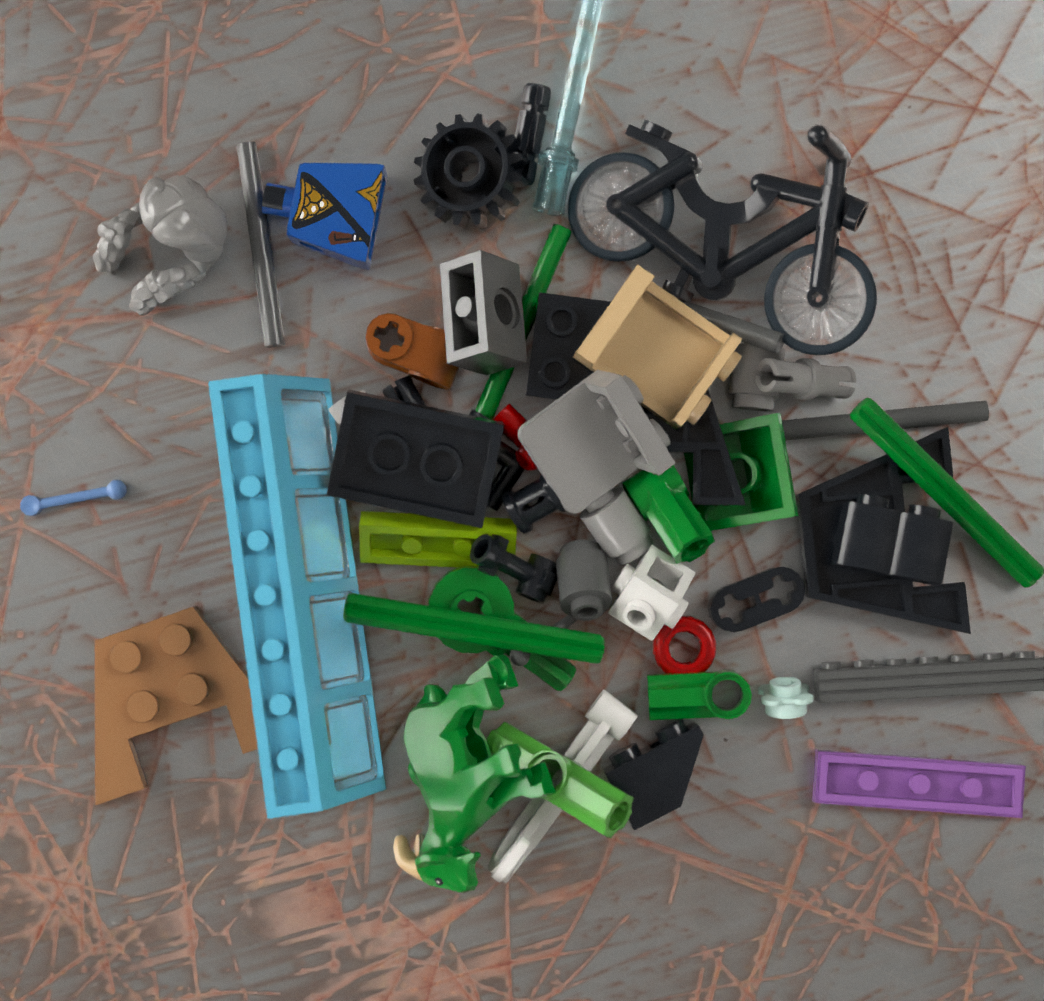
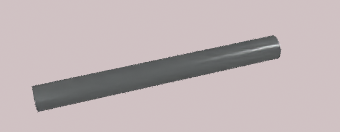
M242 142L237 144L236 148L264 344L267 348L285 345L268 219L267 214L262 213L264 191L257 143Z
M986 400L884 410L902 429L988 421L989 408ZM850 414L782 420L785 441L865 433L851 420Z

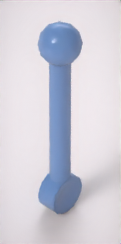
M113 480L106 487L42 499L34 495H28L21 500L20 508L24 514L36 516L44 508L103 497L119 500L126 495L127 487L123 481Z

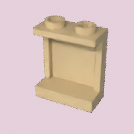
M637 264L573 358L593 372L601 370L628 376L636 384L643 396V402L640 405L674 429L682 427L686 420L695 425L712 401L710 397L705 395L716 377L724 382L740 361L742 355L737 353L735 349L742 341V338L735 333L731 335L725 333L652 281L655 276Z

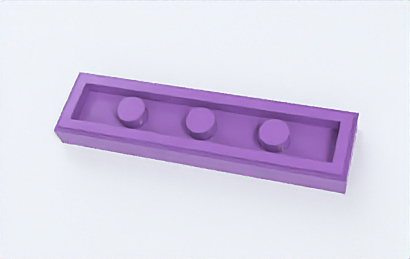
M815 749L812 801L821 804L1023 818L1026 766L1011 763Z

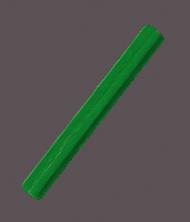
M865 398L855 406L850 413L851 420L1019 584L1029 588L1043 576V566L871 398Z
M356 593L347 595L343 610V620L347 623L593 664L601 662L605 649V638L600 634Z

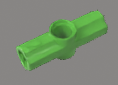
M503 722L500 727L490 732L486 740L491 755L497 753L507 744H519L522 753L519 758L520 769L531 768L540 762H545L551 779H553L554 774L558 770L562 769L561 780L555 787L556 793L540 798L549 801L608 838H612L617 831L624 828L632 814L631 805L633 797L508 722Z

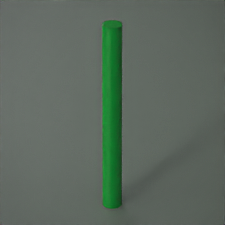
M553 224L522 297L525 342L536 319L539 292L547 293L572 233L568 228L558 224ZM515 367L489 375L475 411L493 420Z

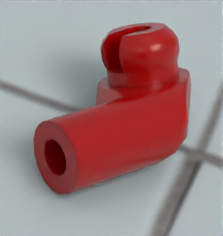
M509 403L493 420L505 423L503 433L519 448L515 453L518 464L526 470L534 471L538 468L518 438L519 428L528 420Z

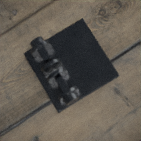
M539 292L526 396L557 400L594 373L574 359L573 356L611 303L610 301Z

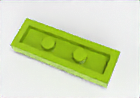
M361 511L359 522L360 563L454 568L479 566L470 559V551L476 539L483 534L490 536L492 534L500 535L509 540L506 550L516 555L517 527L511 518L485 517L483 527L479 528L413 513Z

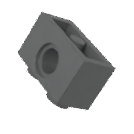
M483 250L441 263L440 274L447 364L483 375H490L526 364L527 355L519 264Z

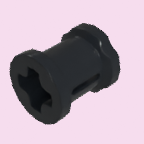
M541 473L539 479L516 492L507 490L502 494V500L510 518L523 534L532 531L534 523L557 510L566 512L560 499ZM540 496L545 497V499L534 504L533 506H530L528 504L533 500L539 498Z

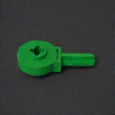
M462 566L448 571L435 583L428 598V606L461 611L458 603L462 599L472 602L478 597L481 599L479 607L483 613L482 615L527 622L514 611V602L507 585L497 574L493 577L478 571L479 566ZM439 638L445 646L460 653L487 651L493 656L504 655L505 653L510 657L511 650ZM533 653L530 655L528 663L523 665L524 668L556 691L565 689L576 673L575 665L566 659Z

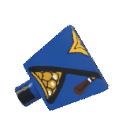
M302 163L298 168L295 187L273 183L266 184L262 200V213L289 218L287 237L292 243L355 267L370 270L388 177L385 166L366 163Z

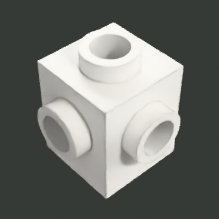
M651 545L635 568L627 563L616 578L611 590L618 594L608 614L652 641L664 624L673 629L685 612L689 602L684 600L683 596L696 572L682 563L676 564L671 556Z

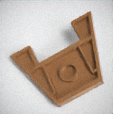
M197 606L94 641L95 806L148 787L132 737L226 705L242 753L245 754L258 749L248 673Z

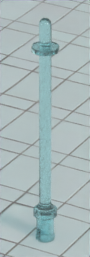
M582 0L553 141L545 151H540L538 164L542 166L532 209L540 213L547 209V215L564 216L571 174L578 170L579 159L575 157L572 145L603 0Z

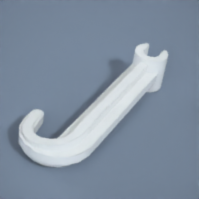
M604 689L585 714L588 721L563 754L580 763L589 771L593 769L614 738L620 741L638 717L636 712ZM562 769L558 770L553 776L554 788L561 780ZM540 797L531 799L496 847L488 864V871L491 872L490 877L499 883L501 881L507 883L538 845L562 809Z

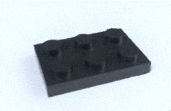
M349 389L346 394L326 495L482 528L505 423Z

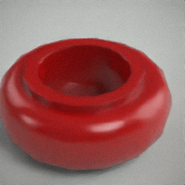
M681 616L673 629L664 624L653 639V655L657 665L665 674L705 672L711 667L716 656V640L712 630L704 621L693 616ZM688 632L698 638L700 651L693 661L684 663L676 661L671 657L670 642L677 633Z

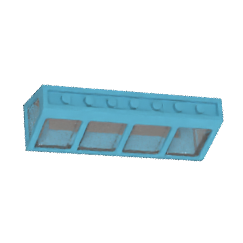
M258 374L208 381L267 819L324 811L384 791L387 788L364 625L347 623L343 620V610L347 595L350 593L360 594L347 499L326 495L338 439L336 420L328 410L333 406L330 379Z

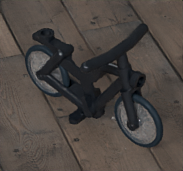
M644 120L641 129L629 124L625 134L636 141L661 151L669 163L659 168L651 160L637 154L613 153L589 164L574 182L568 200V218L573 234L579 243L596 257L615 262L634 260L657 248L681 267L675 282L672 283L665 280L662 288L682 300L691 302L694 293L687 290L692 279L695 290L700 296L712 301L726 298L732 293L736 278L816 231L815 244L800 247L786 255L776 265L768 279L765 288L764 307L772 330L784 333L783 343L798 352L809 355H829L853 345L863 336L872 322L877 304V291L873 276L863 260L852 251L839 246L842 227L856 232L866 215L869 203L847 194L845 180L847 168L852 160L851 154L844 143L822 125L811 127L807 136L810 144L827 157L824 183L820 187L759 173L753 176L750 181V187L754 193L748 199L730 204L714 201L703 192L698 183V174L703 169L702 160L696 154L670 143L669 140L673 133L648 120ZM674 189L678 190L688 208L705 220L703 257L668 231L674 215V195L672 191ZM779 199L814 207L729 258L731 225L749 223L772 210Z

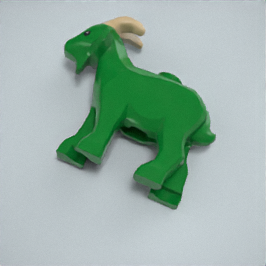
M506 655L492 657L471 674L465 684L453 685L448 695L439 685H426L423 698L416 707L410 710L406 719L403 741L410 761L408 773L414 784L420 788L429 809V828L425 836L423 834L416 835L414 843L415 853L411 851L408 840L404 835H399L395 838L393 849L398 866L409 875L433 887L461 893L475 890L478 885L475 864L481 854L480 852H471L463 844L509 802L521 796L534 799L556 793L545 762H540L531 768L520 769L519 758L522 753L519 744H507L497 753L491 755L487 740L479 729L485 710L497 711L503 707L504 701L500 690L518 687L511 662Z

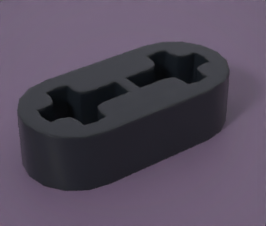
M775 567L759 572L715 591L709 600V617L714 625L721 630L738 632L751 628L798 608L804 600V581L791 568ZM776 575L779 576L782 582H792L794 590L787 593L789 602L782 605L778 598H771L761 602L759 593L767 591L774 586L772 578ZM728 594H731L734 600H743L751 597L754 603L753 606L742 609L739 612L741 620L737 623H733L730 617L721 618L718 609L725 606L724 597Z

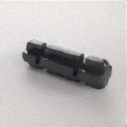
M526 83L524 86L521 106L524 107V110H519L515 137L520 141L521 145L514 153L522 154L528 160V165L518 169L517 173L528 181L527 185H532L535 182L538 164L535 162V159L539 158L547 116L544 112L548 111L551 97L550 88L537 83Z

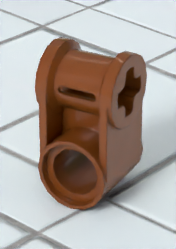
M391 313L379 315L370 322L366 331L368 352L376 362L406 373L412 378L433 387L448 391L452 389L459 367L447 364L444 329L423 325ZM390 329H396L398 331V340L403 343L402 346L392 345L389 352L381 350V340L376 336L378 334L387 335Z

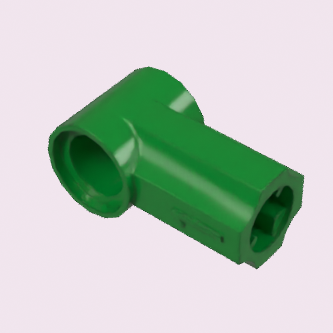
M674 465L661 475L642 470L621 482L629 498L644 520L650 522L676 564L686 561L691 562L705 554L708 547L715 542L711 530L688 498L690 496L688 489Z
M722 669L713 672L647 675L649 720L715 717L733 719L745 713L751 704L752 693L749 684L740 674L733 670ZM733 680L739 684L741 696L734 706L723 708L713 702L712 691L720 681Z

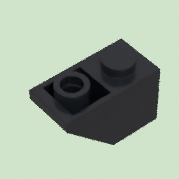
M683 719L677 720L655 732L658 741L642 749H639L637 743H633L609 756L612 764L603 768L610 784L633 797L631 805L632 814L628 820L634 831L682 806L704 737L697 723L693 722L686 726Z

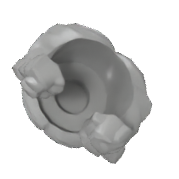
M176 175L165 180L156 176L148 180L141 192L139 203H136L131 209L121 211L118 216L106 220L98 226L97 232L101 238L97 244L98 248L93 254V260L96 269L101 273L107 272L110 276L115 275L120 262L125 256V250L129 246L132 229L141 224L152 232L156 240L162 244L183 250L185 256L191 260L183 267H175L165 271L154 269L133 287L129 307L141 316L152 312L157 305L170 300L173 295L180 291L195 287V283L203 280L206 272L223 253L222 245L227 234V218L219 205L208 197L202 185L185 175Z

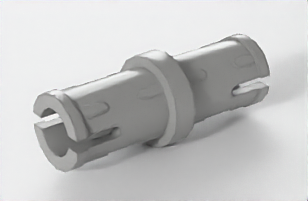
M765 358L760 361L756 369L758 371L773 372L774 374L773 377L755 375L757 387L760 391L766 393H792L794 397L801 400H812L817 396L847 399L851 397L855 390L853 387L839 386L840 381L856 383L855 372L848 366L821 365L817 360L810 358H800L796 362Z

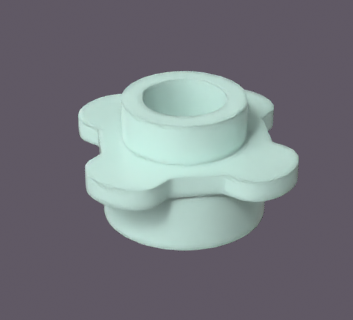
M794 677L774 678L770 680L769 684L758 687V694L763 695L761 703L765 705V713L773 718L793 719L801 717L807 713V704L813 702V695L808 693L810 691L809 685L801 683L799 679Z

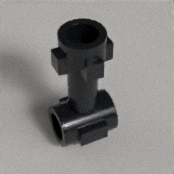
M483 534L476 539L470 551V559L473 563L479 565L478 571L494 577L497 570L515 578L518 580L515 593L534 602L544 604L546 597L551 596L557 582L556 562L532 553L527 562L508 552L506 549L509 540L500 535L492 534L490 536Z

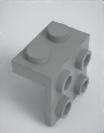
M596 370L524 423L518 430L520 442L567 512L572 514L580 513L637 469L661 475L676 463L666 448L670 445L669 437L655 420L648 419L640 406V403L643 402V396L636 384L626 375L622 376Z

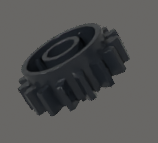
M479 113L475 115L473 122H468L461 114L455 115L454 124L446 127L439 122L436 125L438 133L432 139L423 138L421 141L426 147L423 157L414 158V163L421 168V175L413 179L414 185L421 190H427L420 199L421 202L429 209L437 207L434 216L444 223L453 216V224L462 230L466 229L470 218L481 230L486 229L487 216L490 214L502 222L506 219L502 206L506 202L514 206H518L520 203L519 199L512 193L514 187H526L528 181L517 173L518 169L528 165V160L522 154L514 153L520 147V141L513 134L505 136L507 128L498 120L489 127L488 120ZM474 161L479 162L480 167L477 175L472 180L463 182L461 178H463L462 172L465 171L464 167H468L469 163H475Z

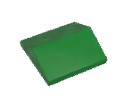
M781 413L720 424L746 506L694 505L709 529L715 531L798 516ZM684 453L693 503V454Z

